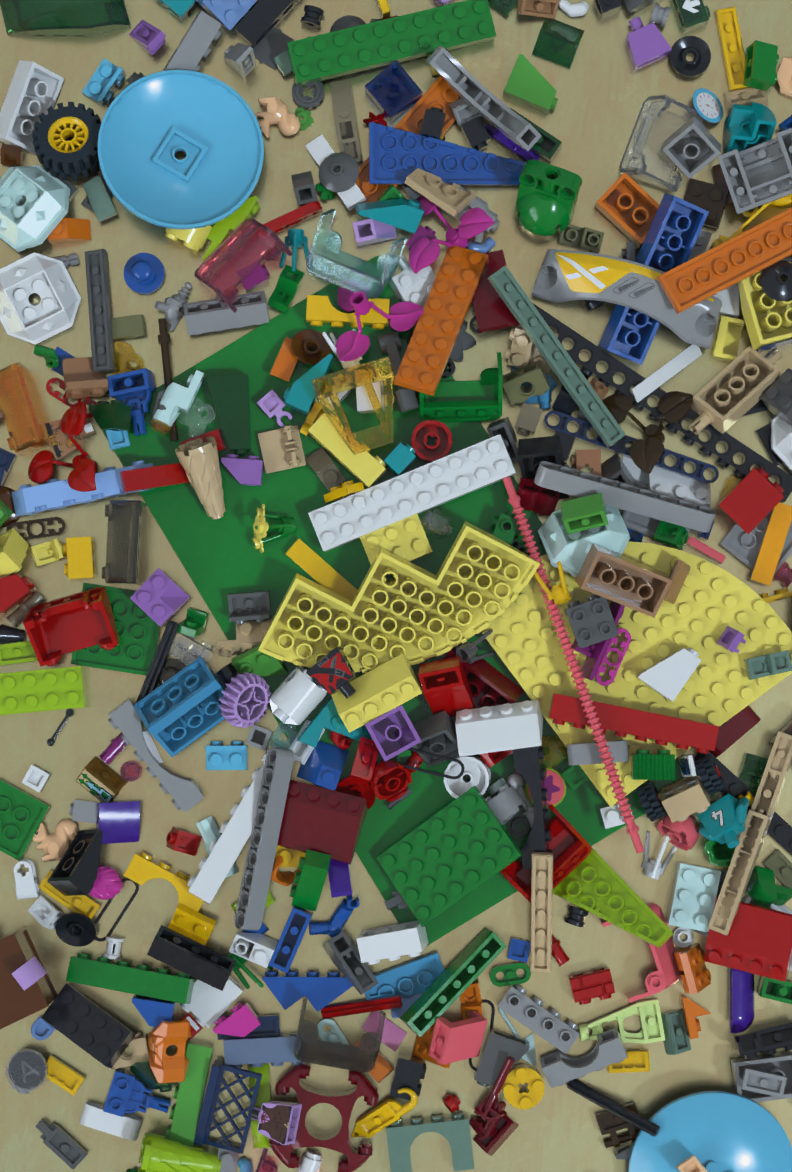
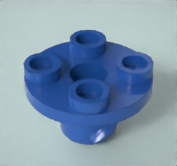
M138 253L132 256L124 267L126 284L130 289L139 294L148 295L160 288L165 278L162 262L150 253Z

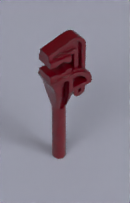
M511 1056L506 1058L491 1092L475 1108L474 1113L481 1117H471L469 1124L481 1138L492 1136L499 1120L507 1115V1112L504 1111L506 1103L504 1101L498 1102V1096L515 1061Z

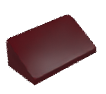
M506 1115L499 1120L492 1136L481 1138L477 1134L473 1140L488 1155L492 1156L519 1125L509 1115Z

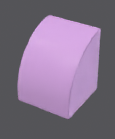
M34 956L15 970L12 975L25 991L47 974V971Z

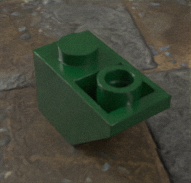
M111 400V403L108 401H97V405H89V411L100 429L130 431L131 406L123 405V401Z

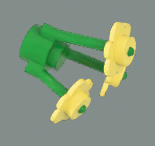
M261 504L260 508H257L255 512V523L253 525L255 537L252 538V545L256 550L259 549L260 553H263V543L288 537V534L295 533L296 523L294 517H287L286 514L265 513V504ZM265 517L279 520L276 521V524H268L265 522ZM268 529H276L279 533L266 538Z

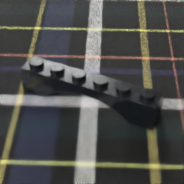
M541 746L513 749L514 767L528 784L534 804L532 830L521 848L523 869H532V852L553 853V850L549 849L552 833L547 825V821H550L549 808L546 809L548 788L544 787V780L547 779L546 767L543 768L542 762L545 759V748Z

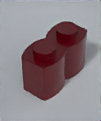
M520 478L516 489V494L521 499L520 505L524 510H533L540 515L550 516L555 511L560 492L540 487L534 483V479Z

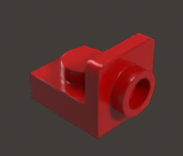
M172 827L166 838V846L172 850L195 856L201 836Z

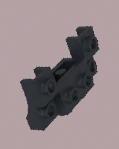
M792 1023L734 1037L740 1057L745 1056V1059L758 1057L757 1053L763 1052L765 1056L776 1054V1049L785 1048V1051L792 1050Z

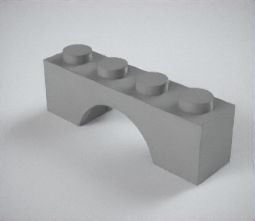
M617 1027L598 1034L596 1046L585 1056L570 1057L558 1050L541 1057L540 1062L542 1071L550 1087L553 1088L562 1086L573 1079L582 1078L593 1071H600L613 1063H620L628 1058L626 1046Z

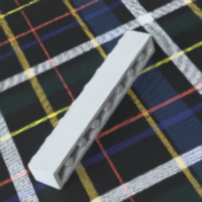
M266 750L261 759L264 762L260 769L256 767L251 776V779H253L250 787L246 785L240 794L243 798L239 805L235 803L229 814L232 815L229 823L225 821L219 832L222 835L219 840L214 839L208 849L211 851L207 859L203 857L198 866L200 869L197 877L193 875L187 884L190 888L188 893L209 905L251 835L268 750Z

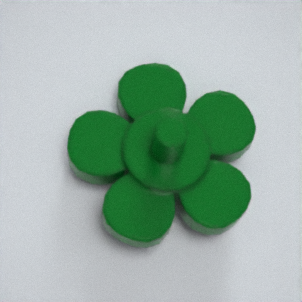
M322 183L316 184L315 189L317 192H321L319 194L321 200L334 199L335 192L327 190Z

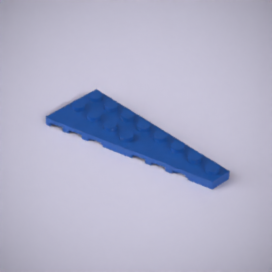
M369 122V184L407 185L405 184L407 176L419 168L441 177L442 182L453 185V183L458 185H520L519 177L526 162Z

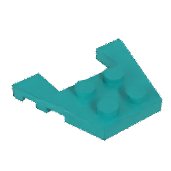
M331 696L303 734L298 737L297 741L316 748L323 728L359 741L361 737L373 739L365 725L350 733L348 732Z

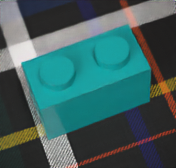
M400 442L384 460L385 465L396 476L402 475L416 460L414 455L416 451L409 444L403 445Z

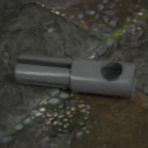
M408 786L406 788L408 791L405 795L386 804L388 809L391 810L413 793Z

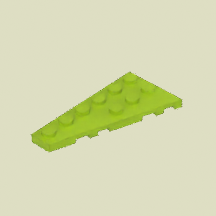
M593 848L588 857L553 889L554 895L658 948L674 934Z

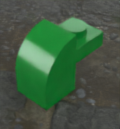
M758 866L753 869L746 888L749 896L757 905L768 908L771 904L782 906L792 898V889L775 884L774 870Z

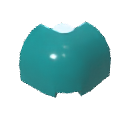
M751 102L750 106L733 104L730 115L726 117L724 125L726 153L735 149L740 152L771 140L777 123L773 112L766 106Z

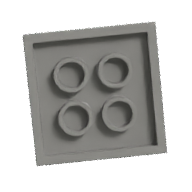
M772 510L749 534L735 523L719 544L752 571ZM792 522L774 575L792 553Z

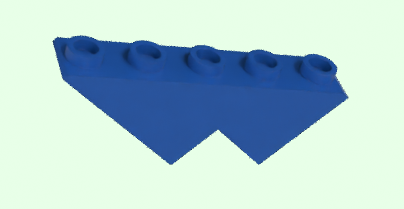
M269 970L265 971V974L262 976L263 981L284 1010L303 996H306L318 1012L353 986L338 971H328L327 975H319V971H307V975L298 974V971L278 974V971Z

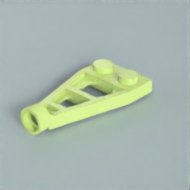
M658 998L635 1002L595 1021L578 1025L581 1041L597 1040V1035L603 1033V1024L614 1020L618 1022L619 1034L623 1042L647 1044L665 1040ZM633 1014L640 1016L642 1029L639 1033H628L624 1030L623 1021L626 1017ZM588 1028L592 1029L591 1035H589Z

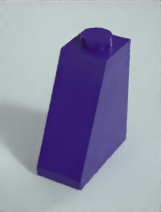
M330 859L328 875L331 897L352 895L353 887L349 864Z

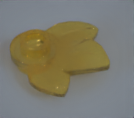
M116 341L114 343L116 351L114 352V375L143 369L144 361L142 357L134 353L130 344L123 341ZM131 360H135L137 362L136 367H133L130 364Z

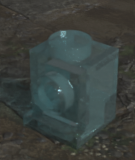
M280 722L268 745L289 749L299 733L296 731L297 727L293 724ZM281 733H286L288 735V739L286 741L281 740Z

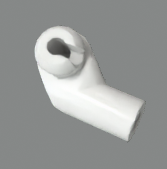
M561 0L558 5L570 17L583 16L589 10V5L585 1L571 4L567 0Z

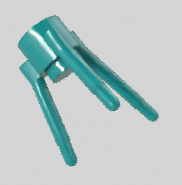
M288 230V236H285L280 268L284 265L288 247H291L292 271H296L297 248H301L303 244L309 273L313 272L304 230Z

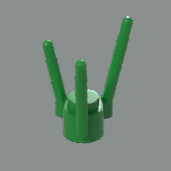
M233 953L228 956L237 961L233 971L246 989H249L250 986L238 970L240 968L261 988L264 986L244 965L247 961L246 959ZM268 965V967H267L269 970H273V969H274L273 967H271V966H269V965Z

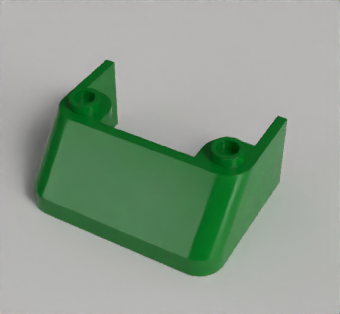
M497 352V368L484 369L480 374V380L440 381L434 396L419 392L420 418L423 421L436 420L440 422L492 421L499 419L502 416L503 397L501 352Z

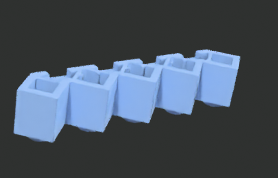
M144 461L132 462V466L116 469L115 466L104 468V472L95 473L96 490L76 491L70 488L68 479L59 481V478L47 480V484L32 487L31 484L21 485L19 490L11 492L16 517L150 490L145 489L124 493L120 472L153 467V463L144 464Z

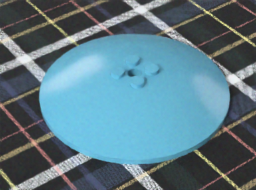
M160 71L133 82L110 104L103 117L98 134L99 165L103 178L112 194L127 210L137 217L165 228L180 230L196 229L225 219L246 202L252 194L262 170L264 157L263 137L253 111L233 88L212 76L196 71ZM177 151H182L186 154V157L183 160H178L174 154Z
M702 1091L680 1097L668 1103L649 1119V1121L660 1126V1130L656 1136H651L643 1130L639 1132L631 1150L628 1172H680L677 1165L694 1154L708 1172H792V1147L778 1120L757 1102L731 1092Z

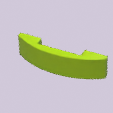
M264 1063L262 1067H250V1064H248L249 1071L262 1074L255 1107L261 1108L263 1102L271 1101L269 1063ZM249 1077L250 1089L255 1086V1078ZM252 1119L253 1148L271 1147L269 1138L257 1130L259 1121Z

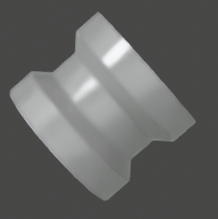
M655 3L649 23H659L661 27H665L671 8H664L660 4Z

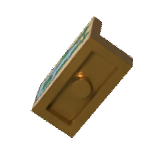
M96 756L84 767L76 779L78 784L102 803L111 802L127 783Z

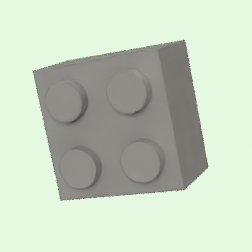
M694 115L663 142L662 150L690 179L721 153L722 145Z

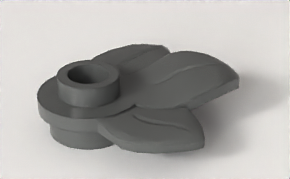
M467 321L463 322L449 357L455 361H463V350L470 349L476 345L475 338L465 332L468 324Z

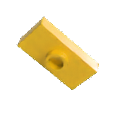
M650 1050L627 1051L628 1058L620 1063L608 1065L609 1073L651 1071Z
M50 1055L46 1061V1078L74 1096L86 1077L53 1055Z

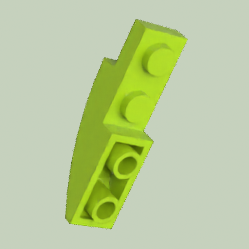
M252 196L248 198L238 210L212 227L207 237V241L211 245L202 258L205 264L211 266L212 263H217L222 254L220 252L223 245L227 246L232 238L231 232L239 236L241 232L244 233L250 224L248 222L250 216H255L260 208V204H258L260 202L259 197Z

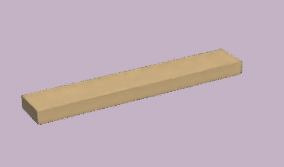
M532 852L530 971L551 973L553 853Z

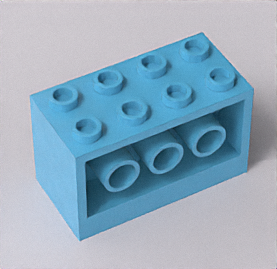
M200 656L133 706L147 730L167 753L173 757L224 720V717L220 714L222 710L219 708V705L222 702L219 698L223 697L221 691L225 689L211 668Z

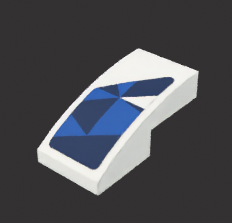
M693 754L679 756L678 762L682 777L697 776Z

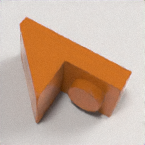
M680 995L688 1036L690 1039L699 1038L698 1032L701 1031L699 1019H695V1017L711 1013L687 996Z

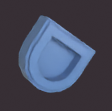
M40 1015L31 1026V1034L35 1039L42 1041L47 1039L54 1032L55 1028L41 1018L42 1015Z

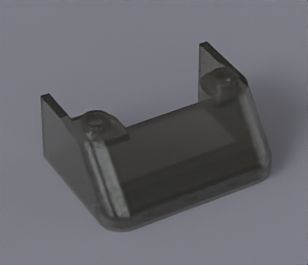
M110 500L109 504L105 505V517H108L106 567H102V579H105L107 584L142 586V581L138 580L142 508L147 506L143 501Z
M302 997L293 1048L295 1058L301 1062L359 1072H370L373 1070L381 1045L386 1012L380 1011L377 1031L364 1033L360 1038L359 1047L318 1040L319 1029L317 1025L312 1021L304 1020L307 998Z

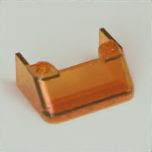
M17 362L0 370V408L10 438H7L10 450H15L17 454L22 456L50 447V443L44 436L26 380L25 373L28 372V369L21 362Z

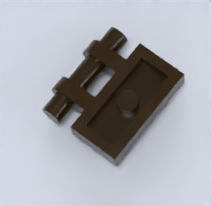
M635 1102L623 1105L638 1114ZM609 1111L595 1114L601 1135L610 1133L611 1136L610 1139L603 1140L606 1148L612 1146L616 1148L621 1143L628 1141L635 1142L641 1129L635 1130L634 1125ZM628 1128L629 1133L617 1136L616 1131Z

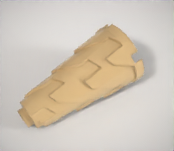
M206 437L208 442L204 443L202 438H198L178 446L179 449H175V452L189 482L198 495L201 504H203L207 516L215 520L223 517V513L226 512L217 443L214 437Z

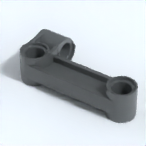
M397 331L377 337L382 354H388L394 378L401 364L398 350L402 349ZM397 385L398 391L395 392V399L399 413L420 408L415 390Z

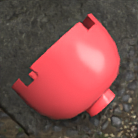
M667 814L657 825V829L663 837L665 834L669 835L672 839L669 842L685 851H688L689 848L691 850L699 838V827L693 814L689 815V818L682 822L676 821L672 823Z

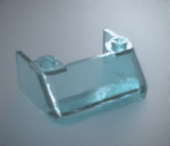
M330 209L322 213L306 261L307 271L313 276L354 293L361 291L369 299H375L380 296L397 269L406 238L402 237L393 242L389 253L381 255L375 265L341 251L342 237L338 232L330 229L336 210Z

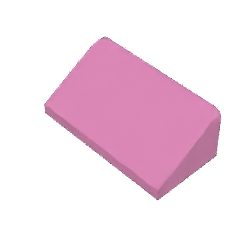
M377 1011L371 1012L361 1027L394 1052L407 1035V1032Z

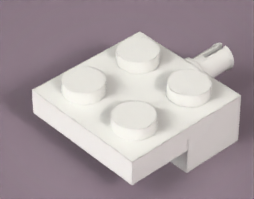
M403 255L397 259L403 270L400 274L391 278L388 283L398 300L401 299L402 302L415 303L424 308L436 276L430 265L415 274Z

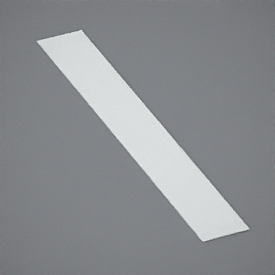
M692 344L634 387L632 391L637 403L702 355L699 346Z

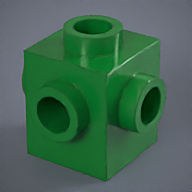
M506 511L505 514L501 513L499 517L495 516L491 528L494 529L492 535L511 545L513 538H518L520 531L518 530L519 525H516L517 519H514L516 515ZM508 524L510 530H504L503 525Z

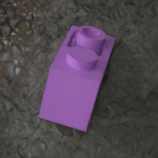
M226 454V458L221 457V462L241 485L262 487L264 462L259 460V456H247V459H238L239 455Z

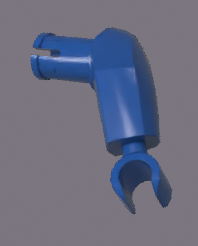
M347 895L346 900H343L337 906L328 922H309V934H328L330 938L337 936L344 928L353 909L359 906V897L357 896L355 900H352V895Z

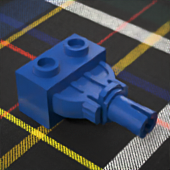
M144 368L107 376L110 397L123 401V405L131 406L134 436L147 434L144 416L145 413H149L148 405L151 401L152 392L156 391L153 372Z
M118 1068L114 1069L103 1104V1111L123 1117L124 1113L129 1114L137 1111L146 1113V1108H153L167 1113L171 1100L154 1096L152 1088L145 1087L141 1080L135 1078V1072Z

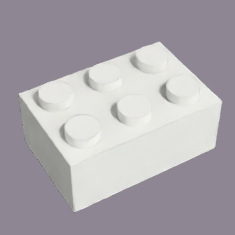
M418 920L364 930L356 938L361 963L368 962V965L377 964L381 959L388 958V961L398 960L402 955H408V957L421 955L420 952L424 951L425 947L429 944L425 926L422 927Z

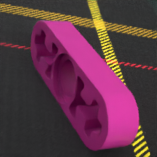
M617 629L618 635L623 632L625 633L624 637L627 638L626 642L622 641L619 646L623 647L622 652L617 648H611L612 643L614 645L617 644V638L613 637L609 641L606 654L602 657L598 666V672L595 675V679L600 685L607 686L614 681L631 641V635L626 629ZM610 651L618 653L619 659L616 663H610L607 660V655ZM605 662L608 666L615 667L614 671L610 669L608 672L610 680L602 682L599 674L600 672H605L607 668L603 667Z

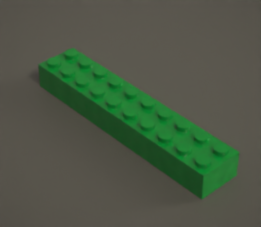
M466 0L287 42L286 47L297 87L432 54L440 45L449 51L492 41L496 37L488 0Z

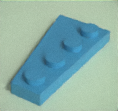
M432 952L373 974L378 984L364 993L366 999L371 1000L398 995L411 996L424 993L444 972L438 952Z

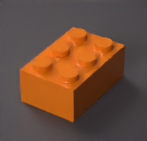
M624 172L600 197L595 207L640 248L656 215L659 204Z

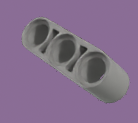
M627 740L608 741L606 743L607 746H610L608 751L612 752L610 756L614 758L613 763L629 761ZM597 742L567 744L568 765L601 764L603 758L599 757L601 752L597 751L599 749L598 746H595Z

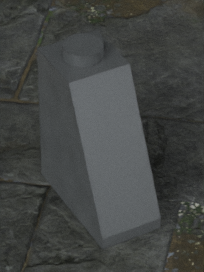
M490 1029L474 1073V1080L477 1081V1084L484 1087L494 1086L506 1058L511 1056L515 1059L513 1067L529 1050V1042Z

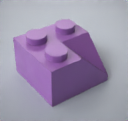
M160 568L130 597L160 627H163L190 598Z
M402 704L365 724L384 761L422 742Z

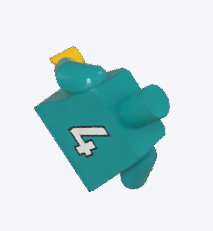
M750 791L747 792L746 796L739 795L740 800L727 794L711 804L706 811L697 813V817L701 821V823H697L699 834L710 841H717L720 844L726 843L728 848L738 846L740 842L737 835L745 831L744 822L746 821L747 809L754 801Z

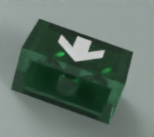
M672 0L684 33L707 25L711 15L708 6H704L702 0Z

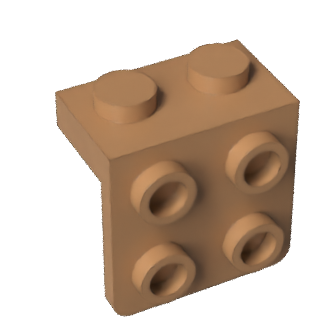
M92 357L67 358L62 361L66 399L107 396L108 379L105 378V372H93Z

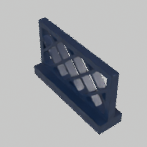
M215 1059L208 1080L194 1144L200 1146L206 1144L243 1154L252 1120L251 1112L255 1107L262 1074L223 1064L224 1061ZM225 1071L233 1072L237 1079L228 1084L224 1078ZM246 1077L255 1078V1086L247 1089L243 1079ZM239 1082L245 1092L235 1096L230 1087ZM227 1089L232 1099L223 1104L219 1093ZM247 1095L251 1104L243 1109L238 1099ZM235 1102L240 1111L231 1116L225 1106ZM222 1109L227 1119L218 1123L214 1114ZM242 1114L246 1120V1125L238 1128L233 1119ZM230 1121L235 1131L226 1136L221 1126ZM216 1128L223 1137L218 1141L209 1139L210 1132ZM238 1134L242 1141L241 1146L232 1145L228 1138Z

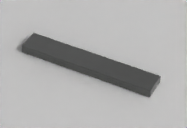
M105 249L85 252L93 372L95 373L115 370L107 253Z

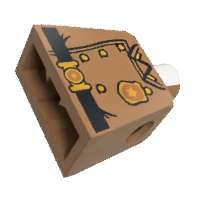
M61 420L42 423L55 460L62 461L79 451L68 438V434L61 431ZM91 421L85 423L80 435H73L82 449L87 446L84 437L95 433Z

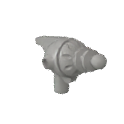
M186 282L185 287H181L182 290H178V294L167 297L164 302L156 301L155 309L165 311V318L169 321V331L174 330L184 313L183 304L187 303L186 297H189L187 294L190 293L188 289L192 286L190 282Z

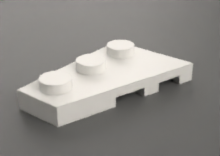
M656 466L653 467L650 474L647 473L648 490L704 506H711L710 485Z

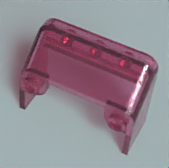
M248 218L196 269L194 276L223 305L235 313L237 309L232 303L238 298V289L236 287L263 259L267 261L276 260L281 255V252L289 256L293 253L271 229L253 218Z

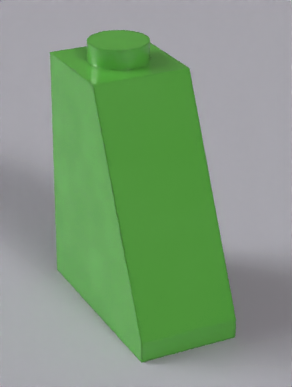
M519 54L503 91V96L548 115L549 110H554L558 102V98H555L557 91L524 55Z

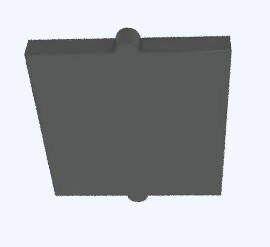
M273 27L253 49L255 58L259 60V63H264L276 70L277 65L273 59L287 50V42L294 41V39L282 33L281 29Z

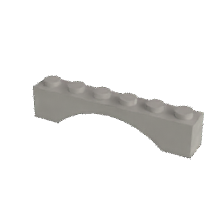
M129 698L109 712V723L115 730L117 728L120 729L123 733L121 738L128 746L131 744L136 751L133 753L140 762L145 761L148 765L146 768L148 773L153 778L157 777L161 782L159 786L165 794L170 793L174 798L172 800L174 806L178 810L182 809L184 813L205 798L204 793L192 778L170 771L152 755L143 736L141 718L134 708L133 702Z

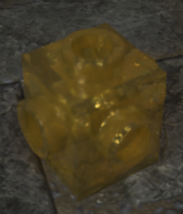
M542 737L541 747L545 748V759L542 762L548 769L554 768L568 756L567 752L562 748L564 744L558 737Z

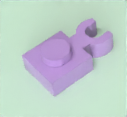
M273 390L257 402L270 419L273 416L277 417L279 426L284 427V424L281 422L283 416H287L292 420L291 414L282 410L286 406L285 403Z

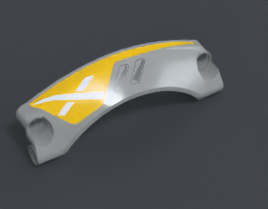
M548 249L546 251L532 292V296L554 303L572 300H596L622 305L656 319L671 329L684 342L710 349L715 333L714 329L722 307V301L712 296L677 314L657 280V277L665 272L618 257L573 250Z

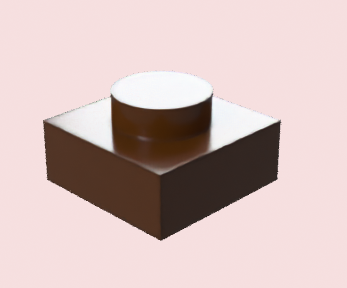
M2 143L0 149L1 164L13 167L22 166L23 147Z

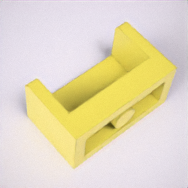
M726 316L719 318L711 355L712 359L732 362L737 357L741 333L745 325L744 320Z

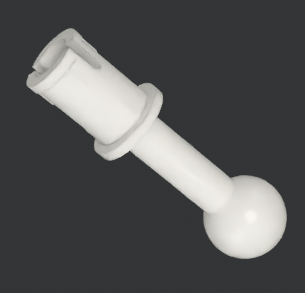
M511 774L507 779V784L509 787L513 786L526 803L527 807L522 814L526 816L532 828L534 807H532L522 787L524 780L519 774Z

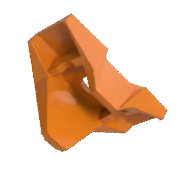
M187 1019L172 1022L162 1021L147 1036L149 1065L158 1083L185 1081L189 1059L185 1056L187 1038L191 1037L190 1021ZM176 1045V1052L174 1054H166L168 1046Z

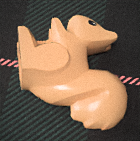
M279 97L258 99L260 105L263 106V111L256 113L257 117L262 118L257 121L261 132L267 138L270 136V125L277 124L279 131L285 136H291L298 132L300 129L299 118L294 113H289L288 107Z
M71 819L60 820L56 824L55 834L49 835L45 825L40 823V827L36 830L32 840L41 843L36 846V849H43L45 851V855L41 858L43 862L61 860L69 848V840H74L78 834V826Z

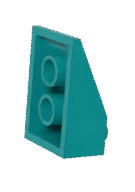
M328 354L295 381L291 388L287 387L283 398L288 408L308 416L315 404V398L320 393L334 362L333 355Z

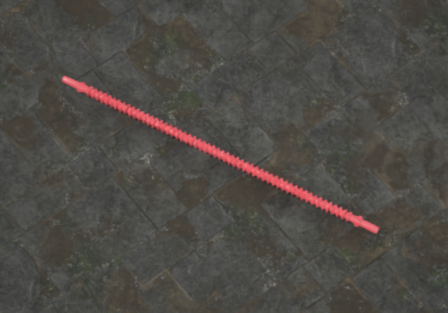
M511 477L504 478L503 482L509 496L508 502L513 507L512 513L516 515L514 519H517L516 525H519L518 530L522 532L520 533V536H523L522 541L526 543L524 547H527L526 553H529L531 558L540 563L536 571L551 592L552 586H549L550 580H547L548 575H545L546 569H543L542 558H539L540 552H537L538 547H535L536 541H533L532 530H529L530 524H527L528 519H525L526 513H523L524 508L520 505V496L516 494ZM542 588L540 592L544 593L542 598H545L544 603L548 604L546 609L550 610L548 613L552 616L550 620L554 621L552 626H555L556 629L554 631L558 632L556 636L560 638L558 643L562 644L560 648L564 649L562 654L566 655L567 666H570L569 672H572L571 677H574L575 689H578L579 700L583 702L581 706L585 708L583 712L587 713L585 715L589 719L587 723L591 724L589 729L593 730L591 733L595 736L593 740L597 741L595 746H598L599 749L597 751L601 752L599 757L603 758L602 764H605L604 769H607L608 781L612 783L610 787H613L614 790L612 792L616 794L614 798L618 800L616 804L620 805L618 810L622 811L620 815L624 817L622 821L627 825L626 832L631 836L636 853L644 852L645 850L638 834L639 827L633 820L635 816L631 815L633 810L629 809L631 804H628L627 801L629 799L625 798L627 793L623 792L622 781H619L620 775H617L618 769H615L616 763L612 762L614 758L610 756L612 752L608 751L610 746L606 745L608 742L604 739L606 735L602 734L604 729L600 728L602 724L598 723L600 718L596 717L597 711H594L595 706H592L591 694H588L589 689H586L587 683L583 681L585 677L581 675L583 671L579 670L581 668L577 664L579 660L575 659L577 654H574L575 649L571 648L573 643L569 642L571 639L567 636L569 632L565 631L567 626H564L563 623L565 621L561 620L563 616L559 614L561 609L557 608L558 605L555 604L554 600H548L547 594Z

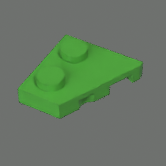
M260 645L232 658L231 662L239 674L249 672L255 673L260 677L288 674V668L281 660L258 651Z

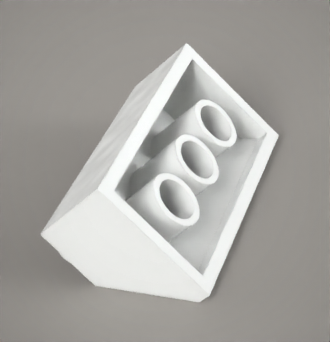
M19 60L0 111V141L8 145L23 147L24 151L36 154L32 142V131H35L34 124L36 121L41 123L39 116L42 112L47 115V108L51 106L54 108L64 78L35 62Z
M538 700L456 711L455 727L460 757L542 746L543 717Z

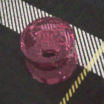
M784 562L773 578L780 580L786 588L792 582V569L787 562Z
M137 761L125 762L120 769L122 778L130 782L139 779L142 775V766Z

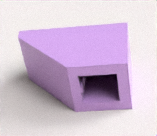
M373 219L352 223L357 247L397 238L394 226Z

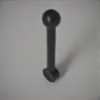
M73 709L66 710V716L53 736L47 740L48 746L55 744L54 740L69 717L74 715Z

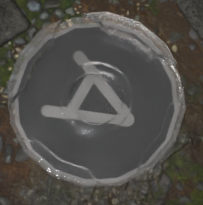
M33 1049L17 1051L10 1057L6 1067V1076L9 1083L14 1088L27 1092L41 1086L48 1074L46 1059L41 1053Z

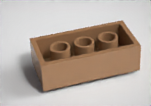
M592 544L575 580L581 589L655 618L673 581L662 571L595 544Z

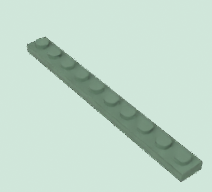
M506 265L487 279L605 445L610 447L624 437L626 434Z

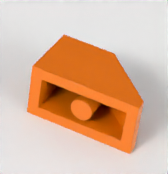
M63 218L47 237V240L50 244L92 241L90 220Z

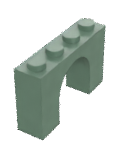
M455 1113L449 1118H443V1115L432 1116L431 1120H423L420 1117L410 1119L411 1122L402 1123V1120H397L386 1127L391 1172H412L410 1148L415 1138L425 1132L439 1133L448 1140L452 1152L454 1171L474 1169L468 1115L464 1116V1113Z

